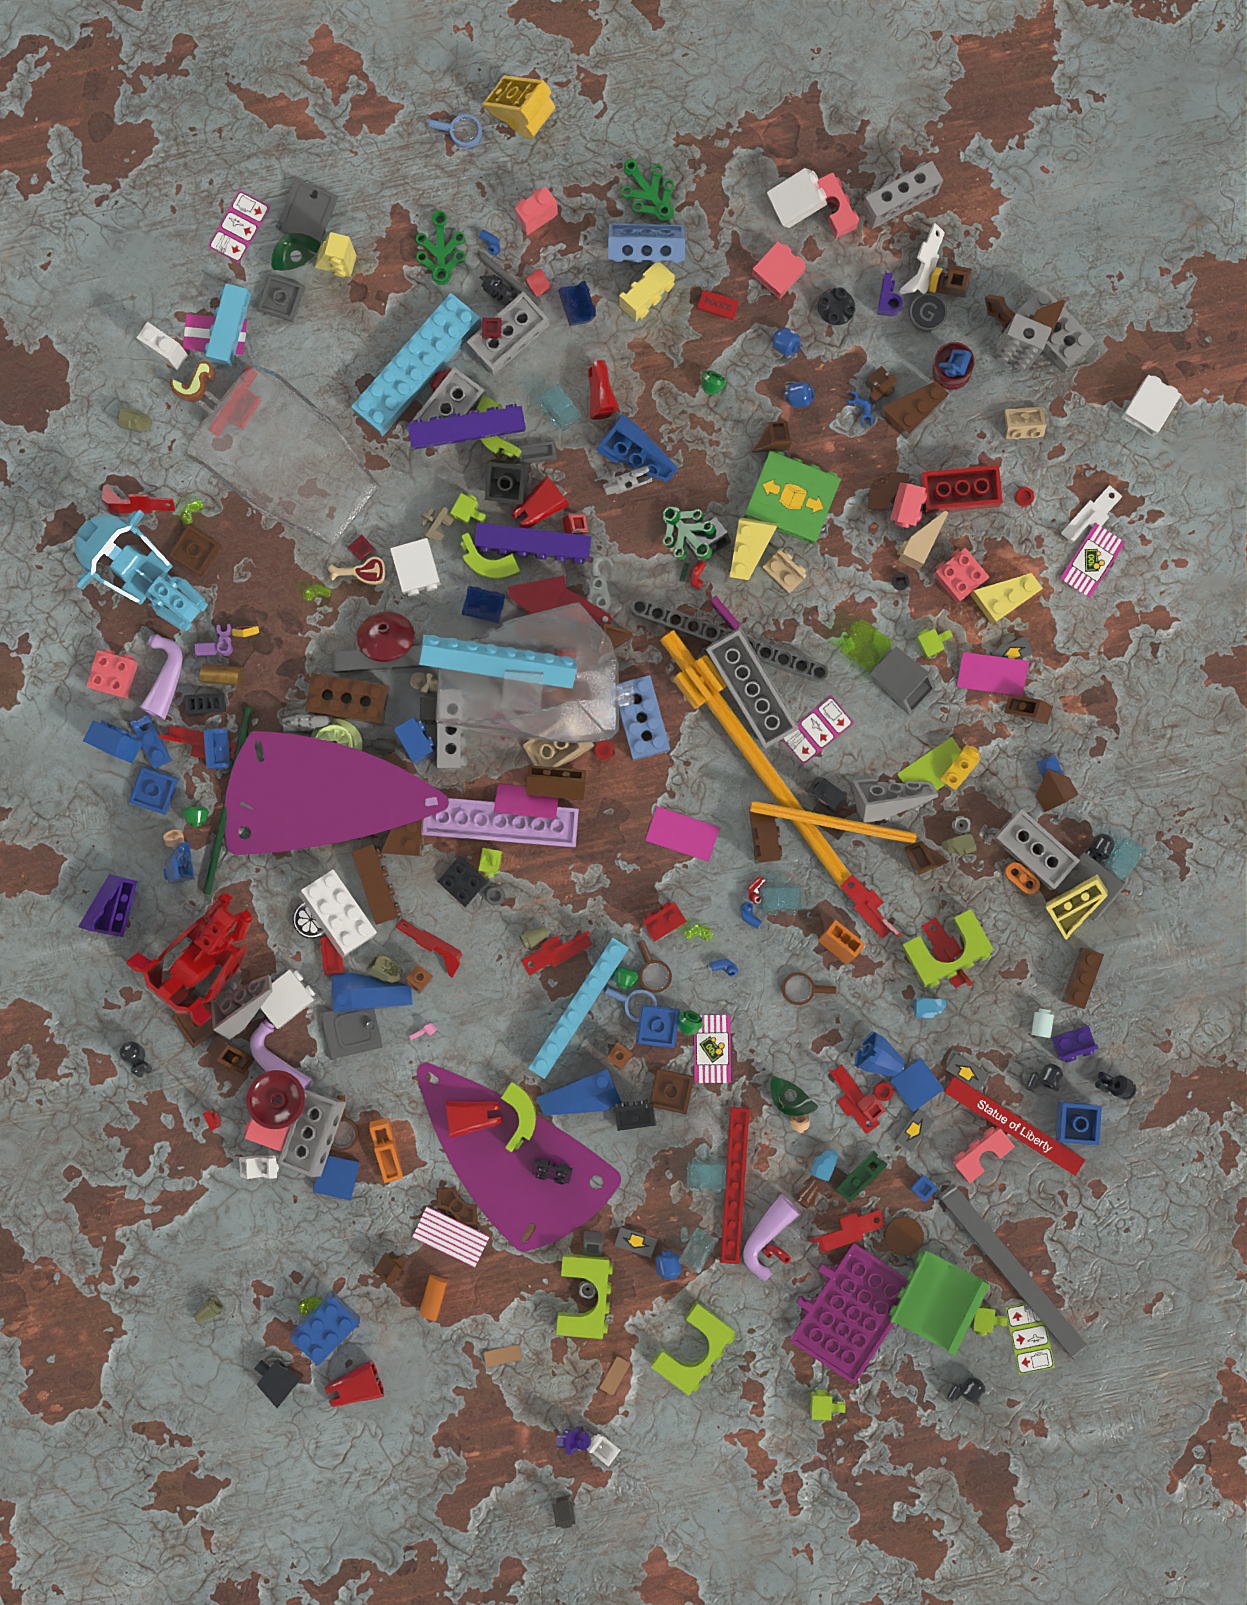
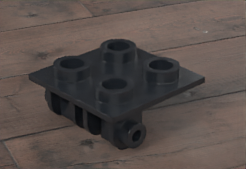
M496 275L479 277L484 281L481 285L484 288L483 290L493 298L499 294L497 301H500L505 307L518 297V291L511 286H505L500 277Z
M459 855L437 882L466 907L488 883V880L477 869H474V866H471L465 858Z
M535 1159L532 1175H535L537 1179L546 1180L547 1178L554 1180L557 1184H569L573 1168L569 1167L570 1165L560 1163L559 1168H557L558 1162L553 1167V1161L550 1162L549 1166V1160Z

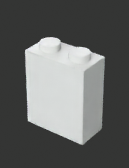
M804 168L767 192L783 226L790 228L827 205L825 200L827 198L826 193L822 188H819L817 183L819 180L814 171Z
M148 322L136 337L147 351L177 371L188 357V354L178 342Z
M1148 375L1143 380L1121 418L1154 437L1160 431L1181 394L1178 393L1175 387L1162 383L1160 378Z
M427 538L390 548L404 595L408 594L409 597L415 596L421 590L432 591L441 585Z
M290 969L273 982L272 993L260 1007L277 1029L284 1026L316 1000L314 996L316 994L310 985L306 986L302 980L304 978L298 970Z

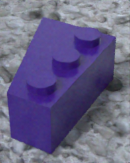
M109 874L78 927L92 932L123 937L137 881Z

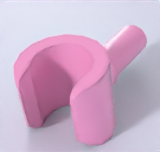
M429 1023L420 1031L409 1035L412 1040L425 1032L430 1037L437 1031V1028L432 1023Z

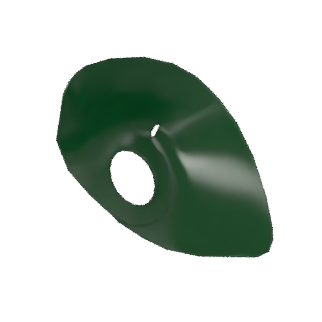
M291 233L283 236L274 247L271 259L272 269L286 271L304 265L317 253L320 248V242L303 233ZM295 250L302 253V259L299 262H294L290 258L291 253Z
M772 1076L770 1085L771 1095L775 1106L781 1112L790 1116H801L817 1110L818 1105L802 1089L789 1081ZM793 1089L796 1091L797 1098L794 1101L786 1100L785 1092L787 1090Z

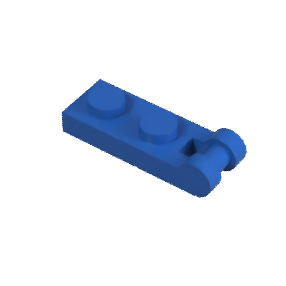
M149 713L142 715L143 718L139 720L134 719L130 722L142 743L153 769H157L171 762L172 759L163 740L159 738V732ZM147 724L149 729L143 731L141 727Z

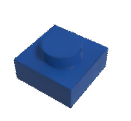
M1056 755L1037 762L1042 778H1044L1047 768L1057 773H1062Z
M924 1174L910 1187L924 1202L938 1189Z

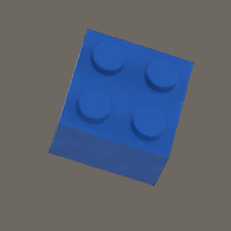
M413 717L394 728L414 764L418 765L436 754L434 749L437 746L430 736L427 737L425 735L427 729L421 720L417 721Z
M93 720L83 739V742L132 764L142 745L141 742L136 740V735L103 720L100 723Z
M1058 1101L1055 1140L1062 1143L1099 1145L1102 1106Z

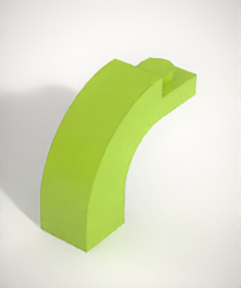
M484 395L477 407L479 413L486 412L487 408L498 407V410L503 409L500 403ZM499 436L480 439L497 456L502 451V454L510 458L513 456L519 458L522 452L518 447L502 440Z
M469 533L462 535L463 541L460 542L465 553L469 552L463 556V559L468 567L480 577L493 581H503L521 574L513 554L499 560L485 559L477 552Z
M513 1080L501 1097V1099L516 1109L519 1116L518 1129L506 1146V1149L510 1152L514 1148L516 1150L520 1148L524 1142L521 1139L522 1136L530 1140L536 1124V1110L532 1098L523 1087Z

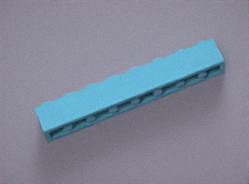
M423 635L419 654V665L565 688H573L577 672L576 659L569 656L561 657L550 653L542 654L531 650L523 651L512 647H498L493 644H479L474 641L467 642L455 638H442L436 635Z
M615 938L611 939L528 1069L542 1078H546L629 947Z

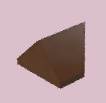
M787 421L768 422L767 428L751 453L788 451L791 439Z
M604 623L599 656L602 658L633 638L632 632Z
M1047 768L1036 798L1045 813L1078 795V792L1069 777Z
M923 841L905 847V852L915 875H920L950 862L926 846Z

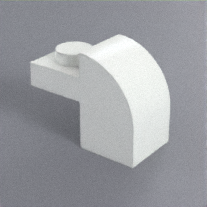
M257 1155L239 1158L240 1177L246 1179L257 1177L277 1178L279 1166L276 1161V1155Z

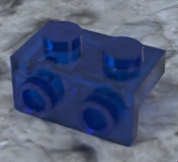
M581 281L578 285L562 287L558 290L569 326L590 323L596 317V307L592 302L590 289L586 281Z
M468 586L462 615L499 624L505 595L497 591H488L480 587Z

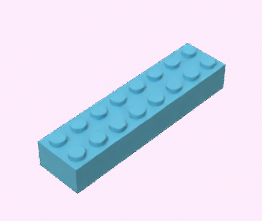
M450 293L351 406L353 412L383 437L432 381L434 375L446 365L480 326V317Z

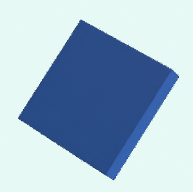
M141 766L129 803L166 815L179 779Z
M641 1004L636 1043L675 1048L680 1009Z
M919 1058L905 1068L900 1075L897 1074L890 1079V1082L912 1112L944 1090L922 1058Z
M328 1155L321 1177H316L313 1192L351 1201L360 1162Z

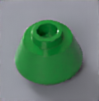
M706 371L702 374V388L705 393L714 395L726 386V380L721 374L714 371Z
M206 807L184 808L182 814L186 823L190 824V827H202V823L206 822L209 811Z
M617 967L613 972L614 982H617V987L627 989L628 986L632 987L636 982L638 974L635 971Z
M684 1011L679 1014V1029L685 1035L696 1034L704 1025L702 1017L696 1012Z

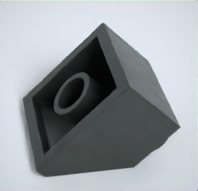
M496 459L488 461L485 500L523 504L529 463Z

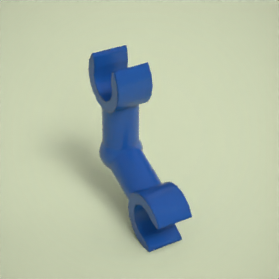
M849 391V394L853 395L855 400L850 401L846 399V402L849 405L857 404L863 407L862 427L864 419H869L872 426L874 420L871 416V401L858 397L854 391Z

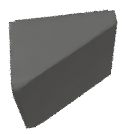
M585 1231L582 1255L602 1257L603 1233Z

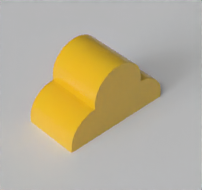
M506 75L503 76L482 104L493 116L506 122L515 132L527 139H533L555 110V105L549 98L551 90L544 80Z

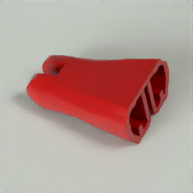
M597 360L588 369L590 419L592 420L609 418L619 409L610 386L607 365L603 360Z
M546 475L523 500V504L516 506L511 516L515 520L524 513H527L529 516L519 524V527L529 529L545 518L567 507L569 503Z
M446 1101L450 1138L494 1127L502 1123V1116H487V1111L501 1109L500 1102Z
M369 1361L328 1383L324 1387L326 1394L335 1391L339 1393V1396L329 1400L330 1406L339 1407L384 1397V1387L381 1379L377 1378L378 1371L375 1363Z

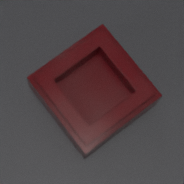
M482 317V338L501 339L502 318Z
M360 535L348 546L361 562L375 550L363 535Z

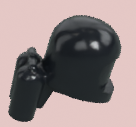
M1103 833L1096 835L1086 853L1100 864L1102 859H1108L1115 846L1113 838Z
M128 1041L121 1046L120 1057L124 1062L132 1066L131 1073L140 1078L144 1075V1072L150 1073L152 1071V1067L144 1061L145 1050L140 1044Z
M1055 1064L1045 1065L1040 1075L1037 1071L1031 1074L1026 1089L1033 1092L1041 1084L1054 1091H1059V1083L1063 1077L1062 1069Z
M1104 1072L1098 1074L1100 1080L1095 1083V1087L1105 1093L1111 1092L1112 1095L1122 1100H1130L1135 1096L1137 1088L1131 1079L1122 1075L1113 1078Z
M971 1377L965 1381L962 1387H960L959 1383L953 1385L946 1399L953 1403L962 1396L979 1407V1400L985 1393L986 1387L981 1380Z

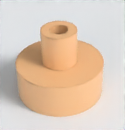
M171 830L163 836L166 846L173 847L174 850L184 841L181 830Z
M807 1114L791 1116V1128L798 1133H803L810 1126L809 1116Z

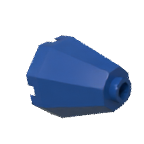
M872 1032L863 1040L862 1045H865L862 1051L860 1049L857 1051L855 1066L866 1072L893 1077L903 1072L905 1067L904 1059L883 1036Z

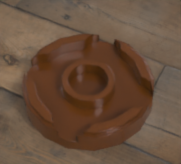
M908 1216L897 1217L887 1225L885 1240L888 1247L894 1253L901 1256H909L921 1248L924 1241V1232L921 1225L915 1219Z

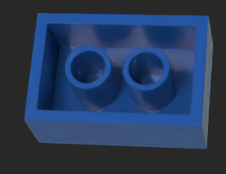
M331 1291L291 1332L290 1340L319 1366L360 1324V1316Z

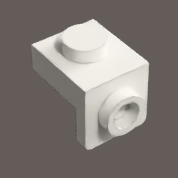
M598 1434L591 1438V1445L587 1448V1451L593 1453L609 1466L620 1449L604 1435Z

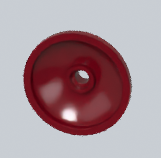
M386 611L373 614L362 622L357 631V644L360 651L369 659L378 662H389L401 658L410 650L414 642V630L410 621L403 615L395 612Z
M282 1070L267 1071L258 1076L250 1085L246 1098L247 1109L252 1119L262 1127L268 1129L286 1128L292 1125L303 1112L305 1106L304 1088L300 1081L288 1072ZM277 1097L282 1098V1102L280 1104L276 1103Z

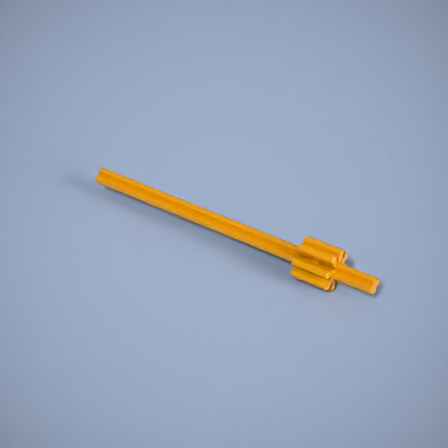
M674 630L664 636L660 641L682 670L673 680L693 708L696 709L704 703L707 704L780 806L805 811L719 692L726 688L727 684L708 655L695 660ZM791 820L840 887L851 876V873L815 824Z

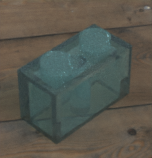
M556 384L540 397L541 409L545 414L549 412L552 416L551 421L557 429L561 428L564 432L581 419L580 411L559 384Z
M1129 836L1123 837V839L1119 838L1114 846L1116 849L1108 859L1103 860V867L1121 881H1126L1147 851V849Z
M801 887L761 889L762 912H767V915H778V911H786V915L797 914L798 910H802Z
M687 1162L686 1187L694 1192H700L702 1188H710V1192H721V1189H726V1164Z
M697 1227L678 1262L694 1272L700 1273L718 1238Z

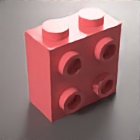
M547 187L535 190L530 198L527 200L522 199L516 204V221L527 236L558 215L557 201Z
M778 241L753 268L751 275L780 300L804 274L806 266L802 258L799 256L795 257L786 244H781Z
M900 482L890 520L895 521L894 525L909 528L910 525L916 526V523L920 522L922 516L920 508L927 498L926 488Z
M966 548L962 551L957 549L950 555L951 560L947 563L942 561L935 567L937 571L933 574L956 603H959L989 578Z
M104 649L103 652L97 650L86 687L128 699L138 662L133 660L134 657L122 654V657L116 656L115 651Z
M252 1119L251 1122L248 1121L244 1133L247 1134L245 1139L282 1152L290 1126L283 1129H268L260 1126Z

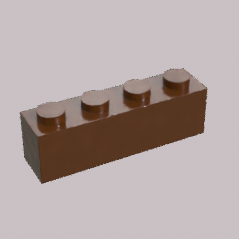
M373 844L352 851L375 924L379 925L400 918L401 908L399 903L394 901L393 895H395V890L392 883L389 884L386 878L389 876L386 865L382 866L380 859L383 858L380 847L376 848V845Z

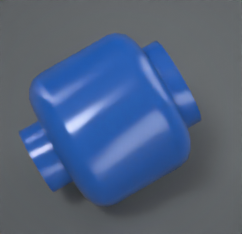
M789 328L778 329L772 338L773 348L785 356H790L793 353L796 354L801 347L800 336Z
M807 382L790 384L788 390L785 391L786 402H789L793 408L809 406L811 401H814L813 387Z
M673 1250L661 1251L662 1255L657 1256L655 1260L657 1275L661 1276L663 1280L676 1279L677 1275L681 1273L680 1256L674 1254Z

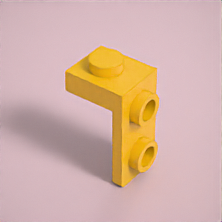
M966 744L957 759L941 777V780L952 789L957 790L979 763L982 755L979 754L980 752L975 747Z

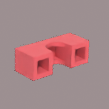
M834 173L818 179L819 188H822L826 193V202H832L838 208V211L830 215L828 219V224L835 237L838 238L855 230L859 217L855 210L852 211L850 199L841 189L842 183L840 179L836 178Z
M989 1128L984 1133L985 1137L981 1140L976 1139L969 1145L970 1149L965 1153L962 1151L954 1157L955 1161L952 1163L967 1182L971 1183L985 1172L979 1163V1158L983 1152L992 1151L996 1157L1001 1159L1015 1147L1001 1128Z

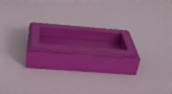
M717 596L713 597L710 601L712 607L733 631L738 629L741 624Z

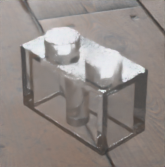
M702 1106L687 1119L714 1149L729 1137L726 1131Z

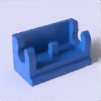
M204 730L207 769L231 768L228 730Z

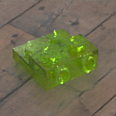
M861 619L860 622L855 621L850 629L852 634L849 638L845 636L839 645L842 647L840 653L871 673L874 666L878 664L892 643V640L877 631V628Z

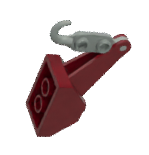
M599 556L591 564L592 573L589 586L593 604L567 589L564 575L507 587L511 604L533 619L538 618V621L549 619L550 615L556 614L604 627V623L611 625L612 617L607 612L610 607L609 592L606 580L600 573L598 565L600 562L606 561L610 567H613V562L607 556Z

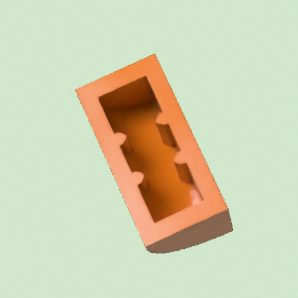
M837 920L817 940L846 965L854 960L865 946L863 941Z
M429 1275L419 1314L422 1317L436 1322L448 1279Z

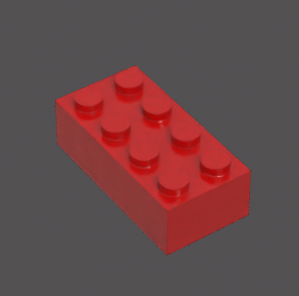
M999 465L922 472L919 477L920 487L926 488L925 492L927 493L926 501L922 504L923 514L996 508L1003 503Z

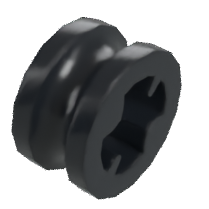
M904 573L896 574L892 579V586L900 591L906 589L910 582L909 577ZM903 577L906 580L904 581L906 583L905 586H897L896 583L898 581H895L896 578L901 579Z

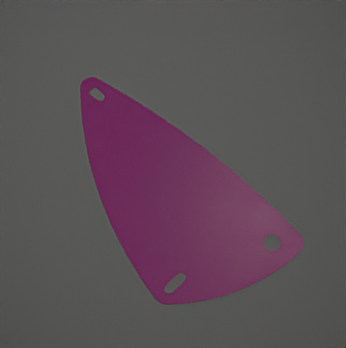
M256 731L252 732L243 744L228 782L225 807L227 809L226 846L234 855L291 851L343 842L390 830L440 813L448 808L449 800L444 793L417 776L363 751L313 737ZM256 741L262 743L264 761L262 762L257 760L254 745ZM437 797V805L426 806L424 804L425 799ZM243 802L254 809L251 810L249 808L243 807L239 805V803ZM242 826H247L251 830V836L248 839H242L238 835V831Z
M423 1063L418 1067L417 1077L428 1114L452 1167L478 1207L517 1250L521 1252L534 1250L551 1244L575 1231L592 1218L619 1187L621 1175L614 1167L579 1141L537 1114L535 1128L530 1140L522 1136L521 1139L524 1142L518 1150L514 1148L510 1152L506 1149V1146L518 1129L519 1116L512 1105L501 1099L502 1095L433 1064ZM429 1072L438 1077L439 1082L437 1084H433L425 1079ZM446 1101L500 1102L501 1109L487 1111V1116H502V1123L494 1127L450 1138ZM535 1159L549 1160V1166L550 1162L553 1161V1167L558 1162L557 1168H559L560 1163L570 1165L569 1167L573 1168L569 1184H557L554 1180L547 1178L546 1180L537 1179L535 1175H532ZM593 1176H600L603 1179L601 1188L594 1189L590 1186V1179ZM530 1223H534L536 1229L529 1240L523 1242L521 1240L523 1233Z

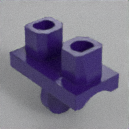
M577 1426L572 1430H565L563 1434L557 1435L556 1446L558 1448H566L565 1454H572L578 1449L586 1450L589 1448L591 1437L589 1434L582 1432L583 1426Z

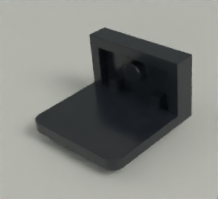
M648 1099L634 1101L633 1105H629V1102L614 1104V1108L610 1109V1113L615 1112L617 1131L656 1126L653 1102L648 1103Z

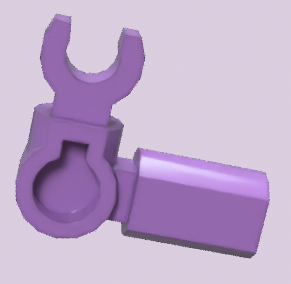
M227 624V631L222 632L221 626L217 625L216 630L220 635L217 644L215 642L195 643L196 656L216 655V653H220L223 656L230 655L233 651L231 638L229 637L232 633L230 624Z

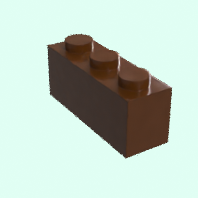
M529 765L526 795L583 800L586 770Z
M1080 948L1061 1002L1085 1009L1104 954L1088 948Z

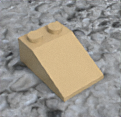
M944 511L911 536L908 541L905 540L897 553L900 555L898 561L919 570L925 563L949 512Z
M574 713L562 717L523 744V747L535 766L560 768L594 747V744Z

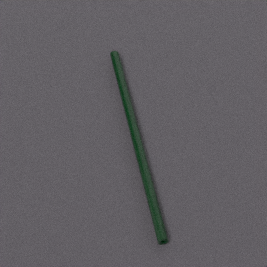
M245 706L230 775L236 758L246 740L253 709L251 707ZM226 793L203 893L211 895L226 828Z

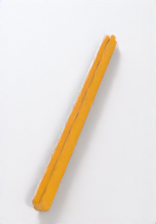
M757 801L751 802L750 811L907 843H915L916 833Z

